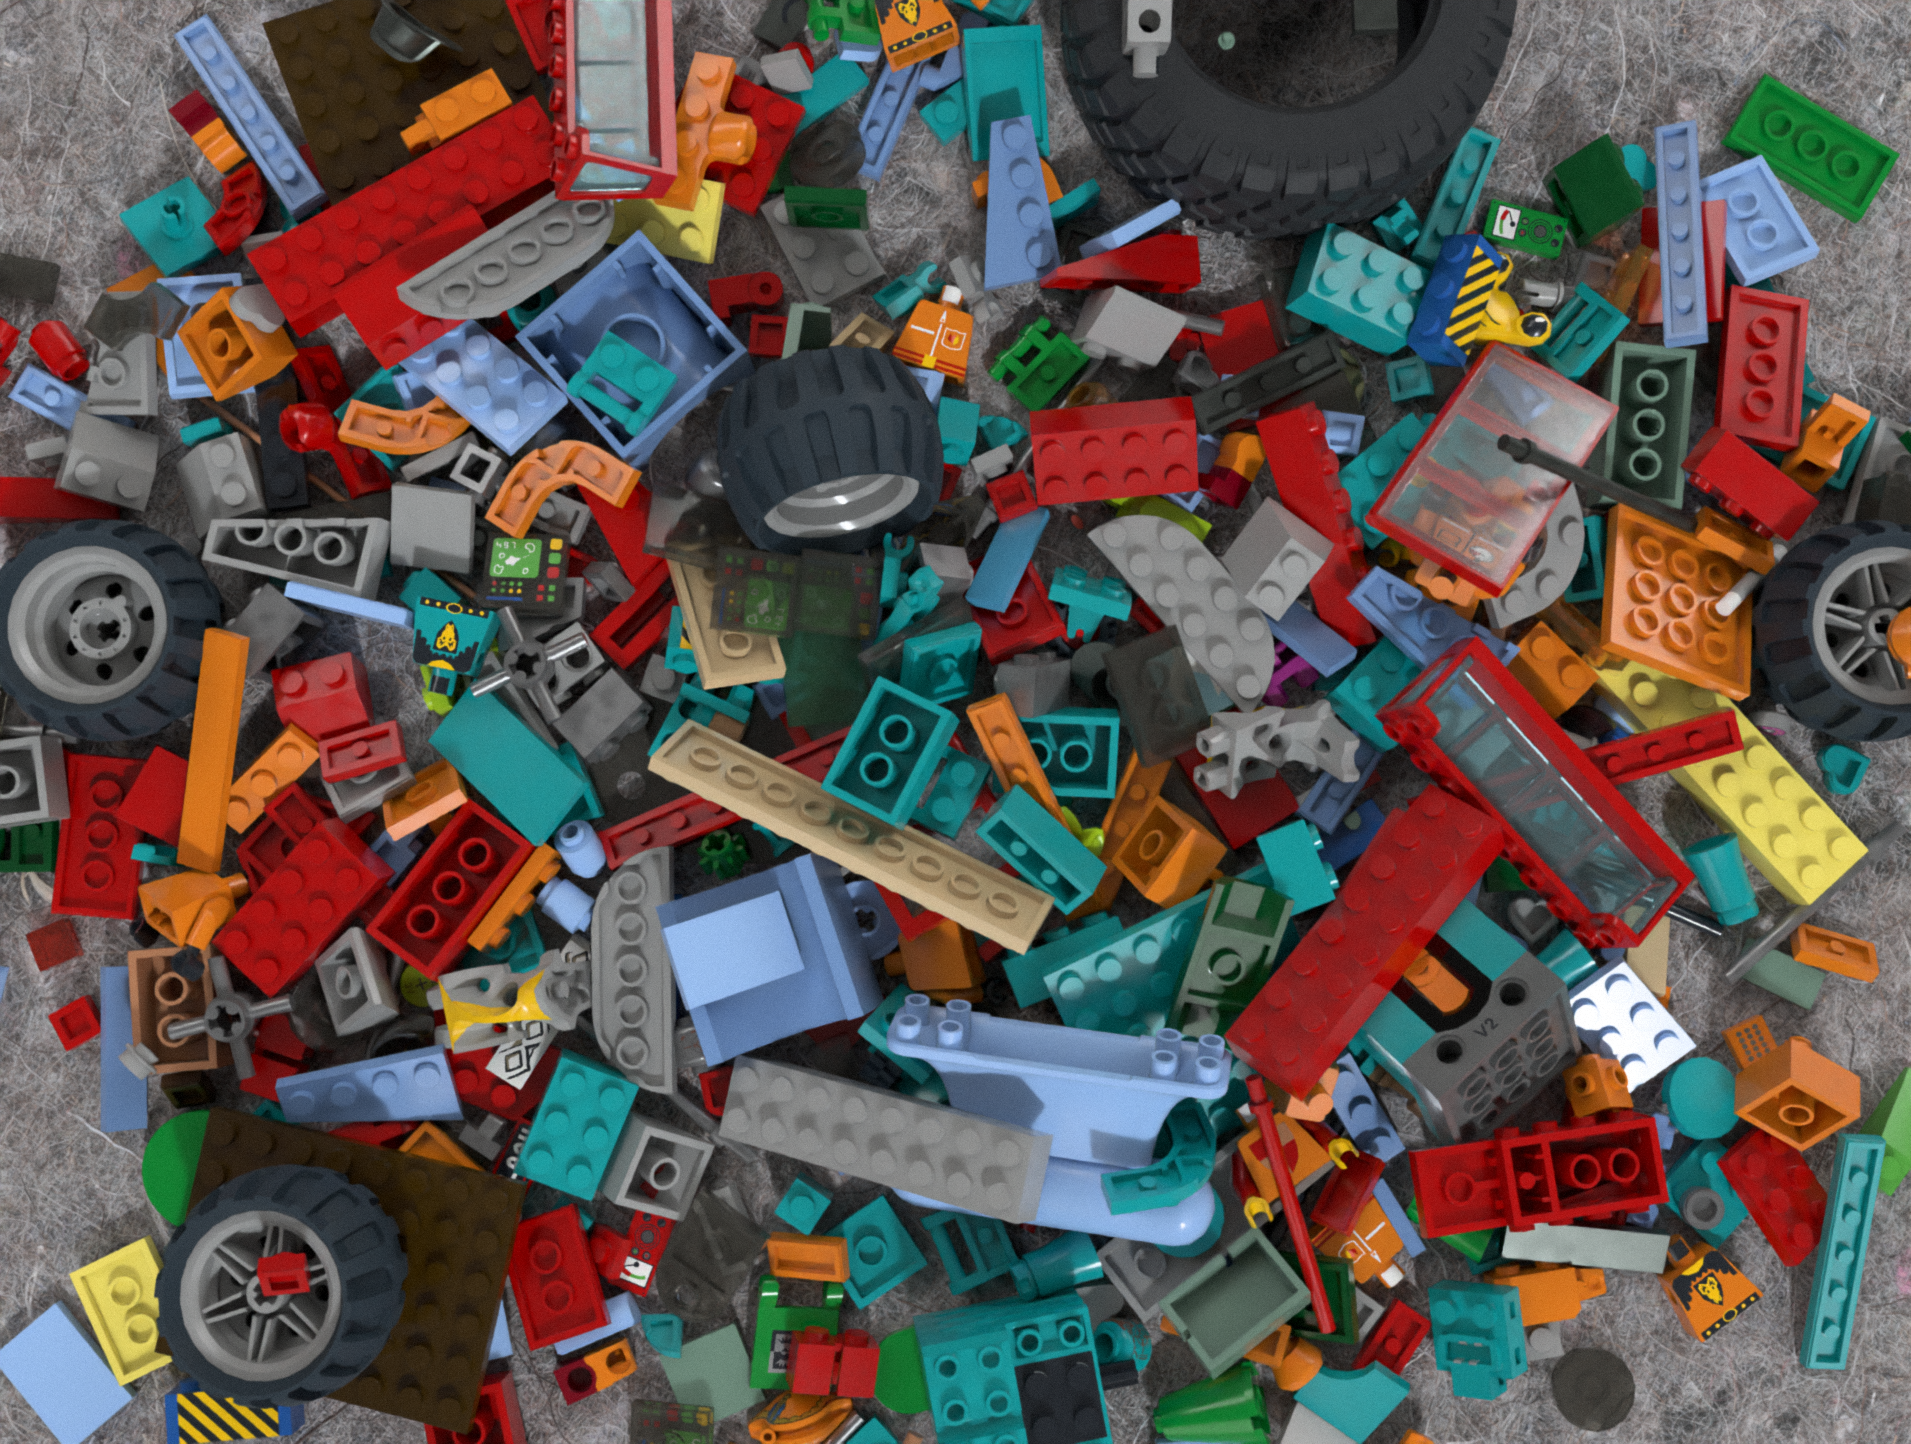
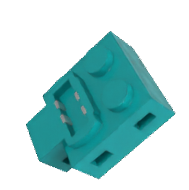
M1443 1279L1428 1287L1437 1370L1451 1372L1454 1396L1494 1400L1507 1391L1506 1379L1513 1380L1528 1370L1518 1286Z

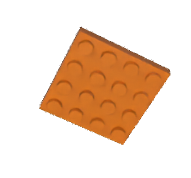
M1616 504L1609 509L1600 648L1736 701L1745 699L1750 696L1753 591L1728 616L1719 614L1716 610V604L1750 569L1740 567L1731 557L1718 550H1708L1695 538L1694 532L1687 533L1626 505Z

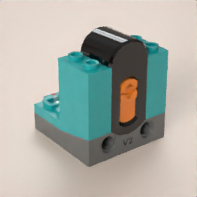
M1465 897L1353 1037L1364 1050L1416 1098L1428 1129L1444 1145L1478 1141L1479 1138L1492 1137L1494 1135L1493 1129L1503 1127L1583 1054L1566 983Z

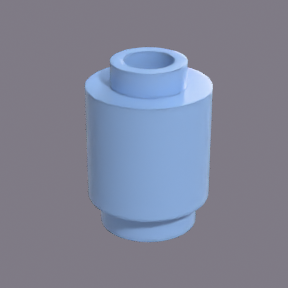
M575 820L559 829L554 839V845L574 874L584 878H591L597 876L605 869L607 858L602 842L588 822Z
M554 876L536 899V903L542 906L541 911L572 934L578 929L585 932L592 924L596 900L567 879L562 881Z

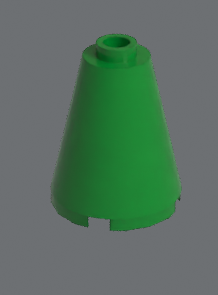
M1249 1359L1242 1360L1230 1366L1214 1380L1209 1375L1159 1398V1407L1153 1408L1157 1432L1164 1433L1168 1441L1270 1444L1271 1440L1266 1435L1271 1434V1426L1263 1387L1259 1388L1258 1384H1254L1252 1376L1259 1375L1254 1361Z

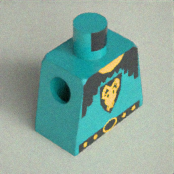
M417 596L413 662L433 668L428 687L429 692L453 696L458 673L478 677L501 624L497 613Z

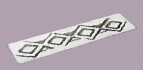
M574 933L560 954L562 960L565 963L591 961V942ZM592 971L590 972V982L592 980ZM533 1020L520 1021L523 1030H527L528 1038L501 1044L486 1069L521 1090L559 1031L553 1025Z

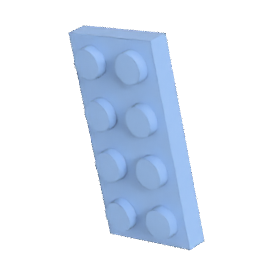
M468 319L398 363L509 456H512L568 403L566 395L473 319Z

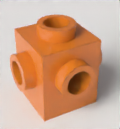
M1589 1054L1575 1060L1576 1066L1562 1072L1566 1084L1565 1093L1572 1104L1575 1116L1586 1117L1588 1115H1595L1596 1120H1601L1608 1117V1111L1618 1112L1634 1108L1627 1087L1628 1078L1619 1060L1603 1059L1600 1057V1054Z

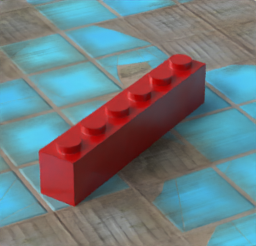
M1314 401L1270 414L1257 421L1256 425L1283 507L1334 543L1325 563L1309 582L1320 619L1354 647L1376 642L1384 634L1346 599L1347 595L1372 567L1367 565L1363 553L1364 538L1362 532L1357 526H1354L1350 513L1352 508L1350 495L1341 486L1337 473L1339 471L1337 455L1328 446L1325 436V418L1322 412L1316 409Z

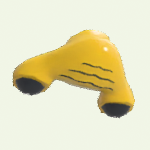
M1498 251L1497 253L1503 258L1473 343L1487 345L1490 340H1496L1502 344H1515L1526 347L1543 344L1550 337L1552 323L1543 313L1531 312L1524 315V311L1516 306L1514 300L1507 292L1499 291L1498 286L1507 280L1514 265L1509 255Z

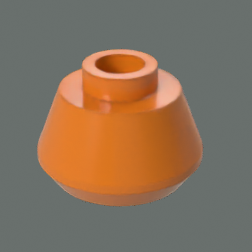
M1300 1337L1289 1338L1281 1369L1270 1367L1278 1387L1283 1390L1295 1391L1306 1385L1322 1366V1351L1319 1347Z

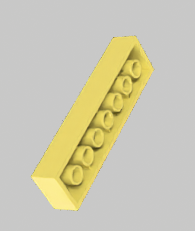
M1600 642L1581 658L1600 676L1591 688L1598 696H1603L1634 731L1633 734L1726 708L1734 710L1744 750L1669 770L1668 772L1724 833H1737L1740 851L1789 904L1811 905L1869 851L1728 697L1600 648Z

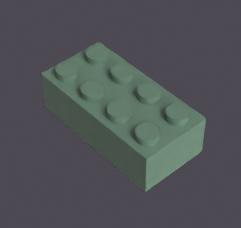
M1615 341L1600 355L1597 396L1620 407V409L1591 453L1590 471L1676 510H1681L1683 503L1685 470L1680 465L1687 457L1696 350ZM1588 489L1586 508L1609 511V509L1619 503Z

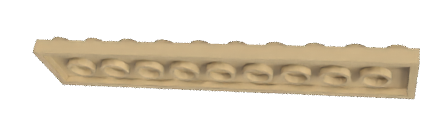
M688 719L650 758L648 770L662 776L667 781L676 783L706 800L713 801L735 812L740 817L749 819L773 831L778 836L790 839L810 849L813 853L824 856L848 868L851 872L885 886L888 890L899 893L923 905L926 909L960 923L963 927L974 930L1000 943L1003 947L1012 949L1022 955H1025L1054 903L1055 897L908 825L901 831L820 788L822 783L691 719Z

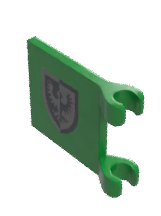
M763 1274L759 1277L758 1306L749 1388L790 1390L786 1381L792 1330L805 1331L807 1326H820L828 1329L830 1335H836L839 1311L844 1293L843 1285L840 1282L823 1281L822 1307L776 1305L779 1284L775 1276Z

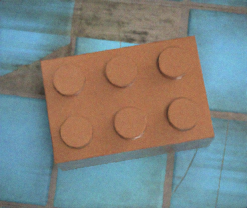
M212 943L208 944L205 951L200 950L196 957L204 963L205 969L202 976L194 982L186 977H181L171 966L172 957L181 950H187L189 945L182 948L176 946L127 951L133 1046L136 1047L142 1042L158 1057L159 1060L153 1064L157 1069L156 1074L216 1069L235 1064L230 1044L212 1038L207 1032L174 1040L170 1039L168 1035V1024L205 1015L207 1006L217 997L207 959L224 954ZM225 956L227 967L229 970L228 958ZM228 1014L229 1022L232 1024V1015Z

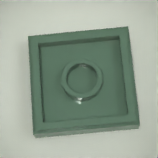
M736 1320L683 1342L681 1358H672L661 1353L659 1354L682 1414L684 1415V1410H693L695 1412V1420L693 1422L685 1421L689 1431L700 1429L760 1403L767 1398L764 1389L749 1388L752 1358ZM700 1411L710 1414L709 1423H700L698 1421V1413Z

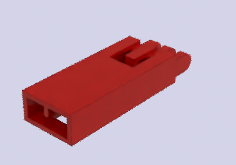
M697 534L690 541L702 540V538ZM666 558L635 588L636 591L626 602H621L589 634L626 672H629L669 632L672 606L680 607L677 595L669 602L658 591L671 577ZM672 583L670 587L675 591L674 584Z

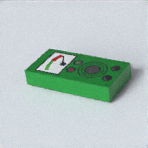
M1492 199L1488 204L1481 235L1488 243L1556 260L1560 255L1569 219Z

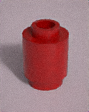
M44 320L34 326L31 331L32 335L29 338V345L53 375L60 376L64 381H69L79 377L89 368L90 362L87 359V351L63 321Z

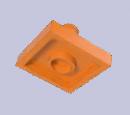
M445 757L413 774L417 781L416 785L382 803L386 830L394 841L426 824L429 825L436 837H438L453 818L449 811L468 801L462 774Z

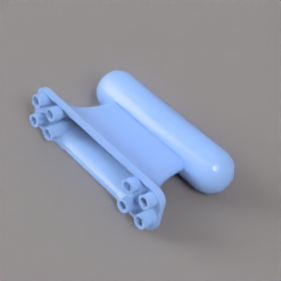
M910 994L905 998V1006L898 1009L887 1032L886 1045L891 1052L902 1056L919 1058L933 1066L943 1080L951 1107L1053 1135L1036 1220L1024 1223L1169 1246L1190 1245L1203 1236L1209 1227L1215 1211L1214 1195L1209 1180L1197 1192L1174 1207H1162L1111 1216L1101 1189V1174L1142 1168L1158 1163L1162 1159L1152 1158L1158 1133L1170 1110L1178 1102L1188 1097L1216 1099L1225 1095L1228 1090L1232 1057L1224 1049L1225 1040L1222 1037L1214 1034H1205L1199 1038V1043L1181 1041L1182 1034L1171 1028L1158 1030L1156 1037L1145 1035L1136 1037L992 1017L987 1013L971 1011V1004L961 999L950 1000L947 1002L946 1008L930 1006V998L923 994ZM891 1187L901 1200L914 1206L994 1218Z

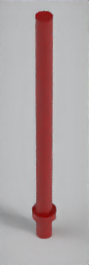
M1252 1074L1245 1078L1251 1099L1248 1102L1249 1111L1255 1114L1304 1280L1308 1290L1311 1292V1303L1319 1330L1323 1334L1335 1331L1336 1325L1273 1117L1272 1109L1275 1106L1273 1098L1267 1095L1261 1074Z

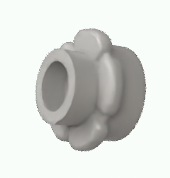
M142 1042L136 1047L127 1043L125 1045L127 1049L118 1056L119 1060L140 1080H143L151 1072L153 1074L157 1073V1069L153 1064L159 1059Z

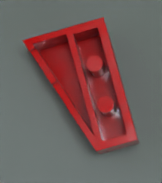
M1711 426L1680 465L1681 468L1690 474V477L1687 479L1689 483L1706 494L1710 492L1719 500L1718 505L1731 515L1740 518L1749 526L1751 531L1766 541H1770L1774 537L1788 542L1820 503L1727 429Z
M637 481L623 508L614 506L588 488L576 484L629 581L635 588L666 558V544L686 542L693 534L683 521L639 481Z

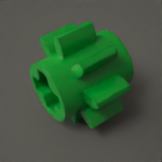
M723 827L722 830L712 831L706 834L702 841V847L696 849L702 858L699 864L707 875L715 872L720 880H723L724 877H732L739 874L744 866V861L750 858L745 850L747 843L739 832L731 836L726 827Z

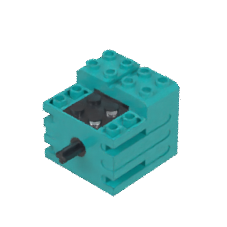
M1073 1286L1058 1290L1043 1298L1037 1296L1025 1303L1019 1295L912 1316L935 1444H1113L1103 1391L1139 1384L1138 1371L1134 1358L1098 1365L1088 1306L1083 1303V1299L1079 1297L1078 1292L1074 1290Z

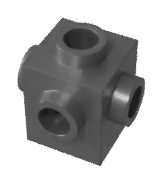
M469 442L450 478L464 487L465 491L476 492L475 503L484 507L487 501L493 502L504 480L513 469L509 465L511 457L492 446L485 451Z

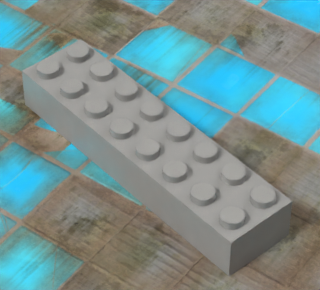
M740 1054L736 1056L718 1135L1014 1224L1036 1220L1053 1140L1052 1134L768 1056Z

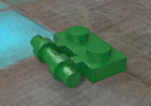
M804 0L809 7L806 13L807 25L813 31L815 40H827L829 38L828 28H834L838 30L839 41L878 45L881 32L874 0ZM824 1L833 2V7L824 6Z
M1039 315L1031 325L1027 323L1018 332L1020 337L1007 350L1002 349L994 357L996 362L986 371L987 375L996 383L1006 373L1011 374L1015 379L1006 388V392L1028 412L1043 410L1090 359L1062 331L1049 342L1043 334L1051 327V323L1042 315ZM1032 347L1039 354L1025 368L1018 360Z

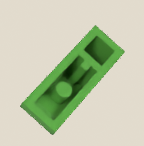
M1909 1067L1903 1069L1858 1132V1134L1880 1135L1886 1140L1877 1192L1890 1197L1911 1169V1069Z

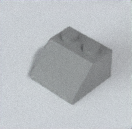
M1116 285L1086 297L1071 342L1082 346L1081 351L1088 356L1098 359H1104L1106 356L1116 361V367L1131 374H1139L1140 371L1157 366L1184 327L1187 317Z
M76 411L54 489L136 513L144 512L156 472L159 436Z
M235 432L201 443L175 464L199 540L207 539L211 519H269L277 516L276 512L271 513L267 509L264 472L255 443L241 433Z
M1268 496L1221 560L1243 596L1276 621H1279L1325 563L1334 543Z
M359 927L350 928L314 961L337 1037L380 1030L400 1014L398 997L395 991L392 990L386 971V959L380 952L377 940Z
M629 1111L597 1189L614 1204L684 1222L715 1145L664 1121ZM665 1163L663 1171L654 1175V1172ZM645 1180L659 1190L655 1199L649 1198L640 1188V1185Z

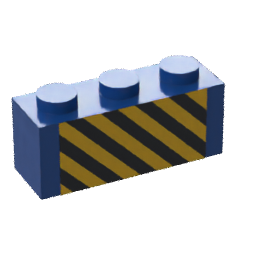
M1481 234L1446 235L1406 342L1430 366L1464 367L1503 261V258Z
M193 1377L180 1380L176 1388L165 1394L167 1444H194L292 1435L305 1424L304 1404L291 1407L276 1406L267 1409L239 1406L233 1403L234 1398L220 1399L203 1391L198 1387L199 1382Z

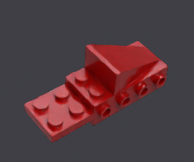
M1633 1109L1618 1112L1608 1111V1119L1596 1120L1595 1115H1588L1586 1117L1573 1116L1569 1117L1570 1125L1558 1126L1556 1120L1531 1123V1131H1520L1518 1126L1500 1127L1493 1129L1494 1136L1479 1138L1478 1141L1408 1151L1421 1237L1429 1239L1509 1226V1232H1526L1535 1230L1534 1224L1547 1222L1548 1226L1569 1225L1574 1223V1217L1586 1216L1588 1220L1606 1219L1612 1217L1611 1211L1624 1210V1213H1642L1650 1211L1649 1205L1670 1202L1655 1117L1634 1116Z

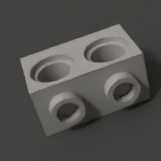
M578 621L544 644V646L550 647L580 632L584 633L589 644L586 648L589 651L590 657L584 667H573L571 662L572 654L555 662L556 684L550 691L558 709L573 699L571 693L583 684L586 688L594 685L605 674L604 669L611 665L597 643L589 636L590 633L586 627ZM537 653L520 661L519 667H522L523 671L527 674V679L528 676L535 674L532 667L534 663L539 662V658L536 656ZM526 689L537 707L540 708L532 690Z

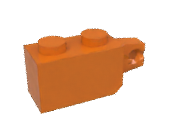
M490 68L421 104L422 113L415 117L417 123L400 132V135L411 155H415L430 147L434 150L512 107L513 104L493 69Z
M1512 1261L1494 1266L1495 1270L1483 1272L1484 1283L1518 1286L1523 1326L1574 1319L1581 1310L1580 1301L1606 1293L1604 1273L1601 1267L1535 1261V1264L1520 1266L1519 1262Z

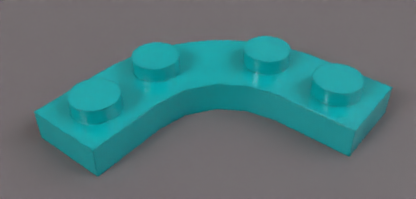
M1201 1102L1177 1105L1170 1110L1162 1125L1172 1149L1161 1161L1142 1168L1101 1174V1189L1111 1216L1162 1207H1174L1197 1192L1208 1181L1216 1162V1137Z

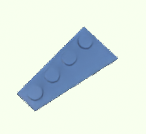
M1031 115L991 122L984 291L1038 281L1054 269L1062 266Z
M1378 566L1371 568L1346 597L1359 612L1422 671L1452 644L1474 636H1478L1505 667L1521 650V648L1511 642H1504L1491 634L1492 631L1478 623L1472 624L1455 614V610L1443 603L1437 604L1425 597L1422 591ZM1453 674L1440 686L1463 710L1470 709L1477 701Z
M444 1044L277 1079L275 1087L286 1122L463 1120V1107Z

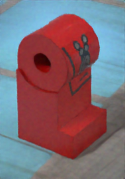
M757 272L707 280L712 310L726 327L732 326L731 315L752 311L772 314L777 312L784 303L782 282L776 274L771 272Z

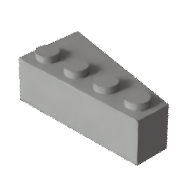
M381 518L211 519L202 560L375 601L390 541L391 522Z

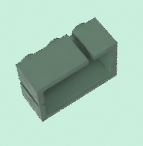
M1258 1227L1251 1228L1227 1247L1228 1258L1233 1263L1229 1268H1227L1224 1257L1218 1254L1158 1302L1161 1313L1184 1342L1187 1341L1189 1349L1213 1380L1311 1302V1292Z

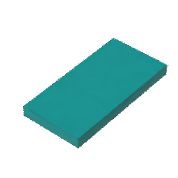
M469 686L428 740L534 846H543L590 785V782L494 690L475 698Z

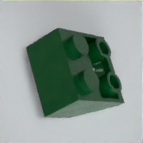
M1608 133L1553 167L1542 180L1560 217L1569 219L1567 230L1577 249L1620 229L1645 205L1641 185L1636 179L1631 178L1624 164L1625 158L1622 149L1618 144L1612 142Z

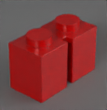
M292 1011L260 1018L253 1031V1037L257 1038L254 1044L256 1049L254 1053H250L256 1075L242 1079L239 1089L279 1102L275 1090L277 1079L308 1073L310 1065L300 1061H303L304 1056L313 1058L325 1022Z
M807 1326L805 1331L792 1330L786 1381L791 1392L796 1394L829 1395L831 1383L836 1384L835 1393L837 1396L873 1398L880 1348L873 1336L861 1329H847L845 1333H837L836 1335H830L828 1329L820 1326Z

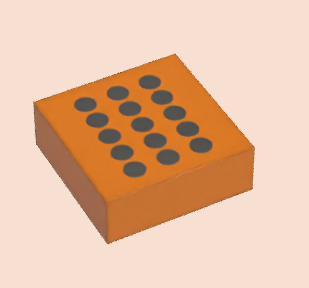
M1756 1014L1721 1031L1739 1069L1744 1070L1778 1047L1762 1015Z

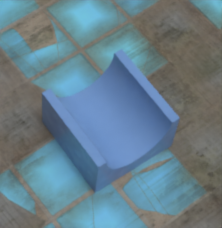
M640 230L636 231L515 336L536 363L620 458L642 473L650 467L649 459L659 442L690 410L719 389L731 383L739 382L743 378L747 379L756 373L746 348ZM608 330L678 377L677 383L638 437H634L626 432L625 425L584 398L576 399L566 392L571 378L580 371ZM598 375L591 383L633 412L637 411L642 405Z
M810 853L760 873L655 907L662 929L779 891L805 970L689 1010L708 1067L809 1029L844 1019L849 1021L864 1016L884 1001L838 863L824 856Z

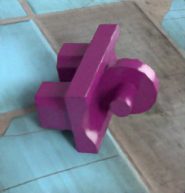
M1279 640L1274 644L1275 661L1272 677L1266 693L1261 699L1265 706L1281 707L1288 701L1289 696L1280 683L1289 676L1292 677L1300 688L1309 686L1320 677L1317 669Z

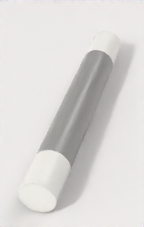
M1781 544L1773 546L1775 565L1771 569L1787 553V549ZM1751 568L1716 604L1717 612L1723 616L1730 615L1765 579L1767 574L1763 575Z

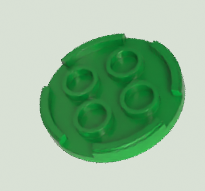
M189 1110L164 1123L150 1139L143 1156L142 1179L147 1196L159 1214L177 1227L185 1221L210 1110Z

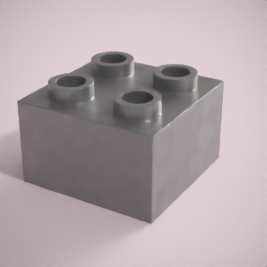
M270 583L254 590L246 601L247 607L240 616L232 618L222 627V630L250 637L246 673L252 678L272 682L271 670L295 665L330 624L309 605L285 597V589Z

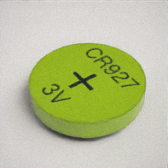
M411 965L404 970L400 981L403 996L408 1002L419 1007L429 1006L426 991L439 984L428 979Z

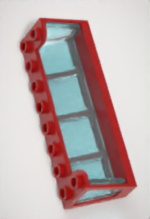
M548 0V10L553 11V20L548 33V42L553 44V54L550 59L548 73L549 77L554 78V87L549 98V110L554 112V122L550 130L549 144L555 148V156L550 166V180L555 182V199L568 201L663 198L678 176L672 0Z
M1478 636L1452 644L1374 715L1383 724V730L1386 735L1392 740L1399 742L1411 755L1412 763L1420 770L1427 772L1438 784V788L1499 821L1505 847L1498 856L1509 861L1520 873L1521 881L1540 894L1547 902V909L1556 917L1564 920L1574 931L1573 935L1583 946L1589 949L1639 947L1694 879L1695 875Z

